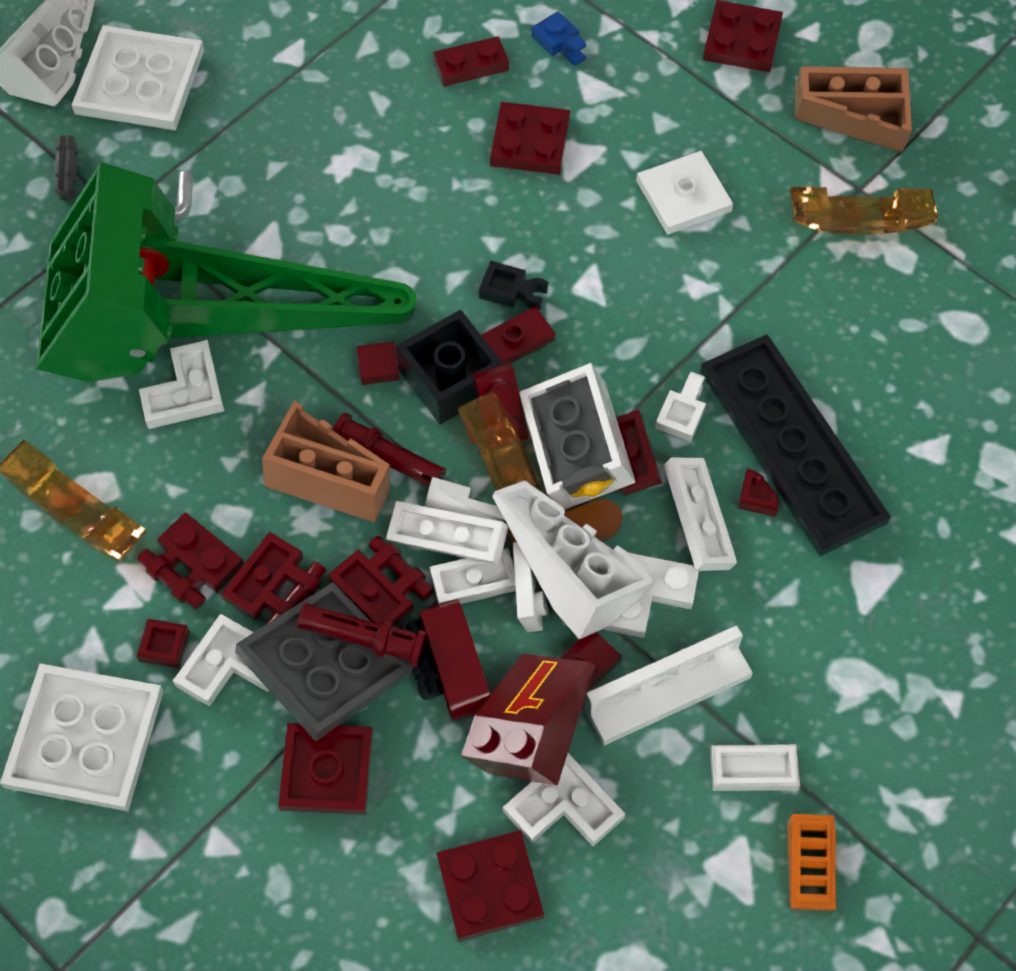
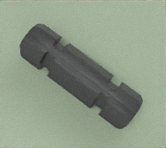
M60 135L56 139V150L58 151L55 153V177L57 179H55L54 191L59 199H72L76 195V185L74 183L76 182L77 158L75 157L77 154V143L72 135Z

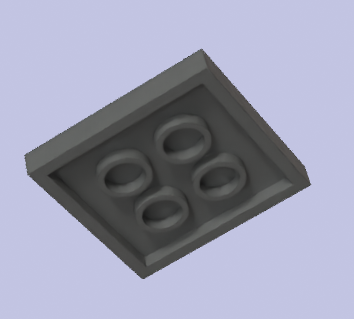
M334 582L236 643L235 653L315 741L405 680L413 671V666H410V662L386 654L381 658L372 653L373 649L297 628L299 613L304 602L371 622Z

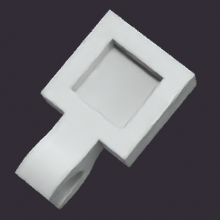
M690 372L681 394L672 390L669 391L656 420L655 429L688 442L692 441L706 407V403L698 401L703 390L704 376Z

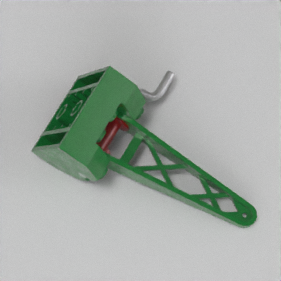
M100 162L49 242L36 369L85 382L138 375L148 362H153L158 349L162 344L166 345L170 338L398 324L410 320L413 316L417 298L410 286L400 282L177 241L179 229L174 223L184 220L190 213L193 174L189 171L179 173L177 205L174 208L153 178ZM154 280L181 281L180 299L162 298L154 287ZM197 283L220 284L235 294L221 301L196 300ZM270 288L317 292L326 299L317 304L271 303L256 294ZM355 295L371 296L377 298L382 303L376 306H356L348 301V299Z

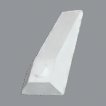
M45 0L0 47V86L9 95L50 106L57 105L74 84L76 77L74 69L76 61L81 58L83 49L80 46L83 34L88 31L95 0Z
M522 481L494 492L492 497L553 610L578 639L608 627L651 589L655 583L628 552L618 545L612 549L594 537L597 533L594 528L588 524H585L582 528L564 516V508L528 482Z

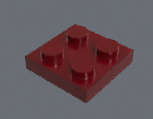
M716 0L703 60L770 73L783 12Z
M501 102L490 155V166L560 175L570 121V110Z
M287 723L278 803L280 811L366 815L373 728L339 725L315 741L299 723Z
M521 830L436 852L458 942L544 919L542 904Z

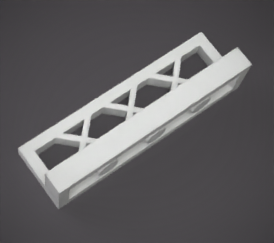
M738 626L729 628L586 694L584 710L602 745L605 746L751 679L753 672L739 649L743 635Z

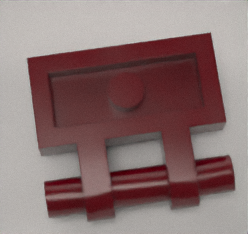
M186 512L157 539L160 547L165 550L162 555L156 556L149 549H144L137 558V561L146 567V574L155 581L161 580L172 589V596L181 603L187 602L195 610L199 609L206 601V597L198 591L204 584L217 594L244 565L243 559ZM178 563H181L191 574L188 577L182 578L173 568Z
M269 531L222 591L221 596L225 602L254 620H257L264 609L267 608L274 613L266 624L304 601L308 595L312 596L320 587L318 581L324 575L326 569L316 561L312 562L306 572L297 566L304 558L302 551ZM289 580L295 586L283 600L276 596L283 584Z
M376 536L368 545L375 553L372 558L368 559L358 549L330 572L328 579L330 583L334 582L371 622L380 624L381 621L385 622L388 620L392 621L393 626H395L413 610V603L406 597L408 593L414 592L422 601H425L433 594L434 589L425 581L426 575L418 567L412 568L401 557L402 552L393 543L387 544L380 536ZM390 568L400 579L393 584L382 573L384 569Z

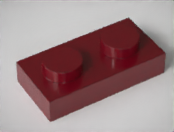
M499 36L433 52L434 63L443 87L509 71V60Z
M509 363L473 374L488 444L492 450L529 439L512 365Z
M638 409L616 417L636 481L634 484L621 488L625 496L661 484L662 479L640 410Z

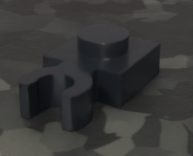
M490 261L479 288V298L512 308L515 307L518 299L524 301L525 305L530 309L536 306L538 310H541L543 298L534 296L533 293L541 292L547 294L549 282L541 278L525 280L526 270Z

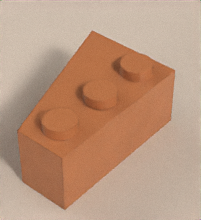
M801 66L794 88L796 120L903 152L912 132L908 68Z
M295 400L293 401L262 457L265 487L375 523L390 492V464L353 439L347 441L332 430L331 424L323 419L319 422L304 411L303 405Z

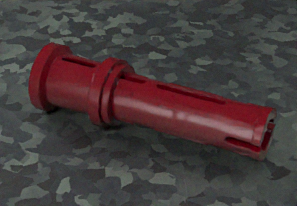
M343 413L332 429L347 441L353 439L390 464V468L430 487L432 477L444 479L441 475L444 476L447 469L445 467H441L383 438V433L380 429L376 427L370 429L352 420V415L348 413Z
M306 602L301 607L297 621V628L313 631L325 636L373 649L372 653H375L378 657L383 658L386 654L410 662V666L413 667L418 666L427 631L423 630L415 633L394 627L392 621H381L378 624L323 609Z

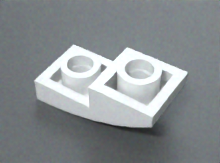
M432 477L424 507L501 522L505 520L498 506L468 498L470 487Z

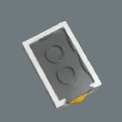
M592 363L519 392L547 495L561 505L564 510L636 483L606 382Z

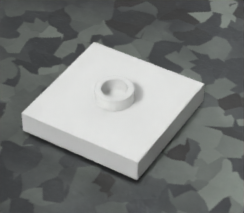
M702 151L637 173L636 181L667 235L732 212L733 202Z

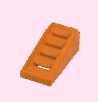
M793 814L787 822L790 909L835 911V816ZM801 832L821 833L822 838L801 837ZM801 849L822 850V857L801 856ZM801 868L823 869V875H801ZM801 886L824 887V894H801Z

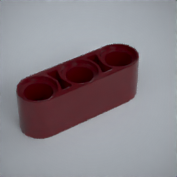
M455 600L419 611L423 631H427L426 641L436 667V673L442 685V692L452 721L455 722L475 716L490 696V691L460 601Z

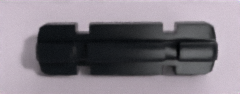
M417 620L406 622L400 626L401 629L415 633L423 630L421 623ZM425 640L418 666L413 667V674L415 680H418L417 686L423 700H430L442 694V685L439 676L435 675L436 667Z

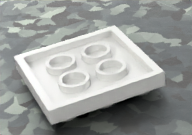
M103 25L71 105L74 114L176 130L204 53L203 42L201 40Z
M40 663L0 784L6 789L129 811L164 690L161 685Z

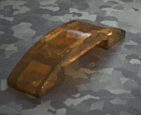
M791 187L789 190L794 221L820 231L851 235L887 234L928 226L936 223L938 220L932 189L897 188L893 197L828 196L826 187Z
M490 392L459 407L458 411L472 444L478 445L496 491L522 481L528 482L541 491L519 436L495 392ZM508 528V533L510 535L512 542H517L510 528Z
M24 439L0 463V474L28 499L83 541L118 562L146 533L143 527L116 507L111 509L58 470L54 461Z

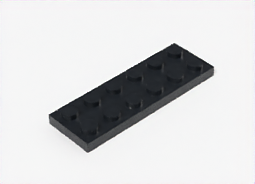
M768 334L701 364V374L705 377L712 391L819 556L825 555L889 523L891 516Z

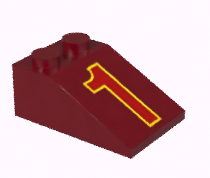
M522 654L475 714L461 756L487 774L558 786L595 665L587 661Z

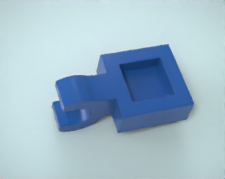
M559 11L531 27L532 37L552 56L562 52L574 66L586 60V56L580 51L586 47V43L579 36V30Z

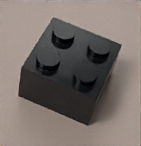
M461 309L396 346L398 370L439 425L479 402L473 374L504 365Z

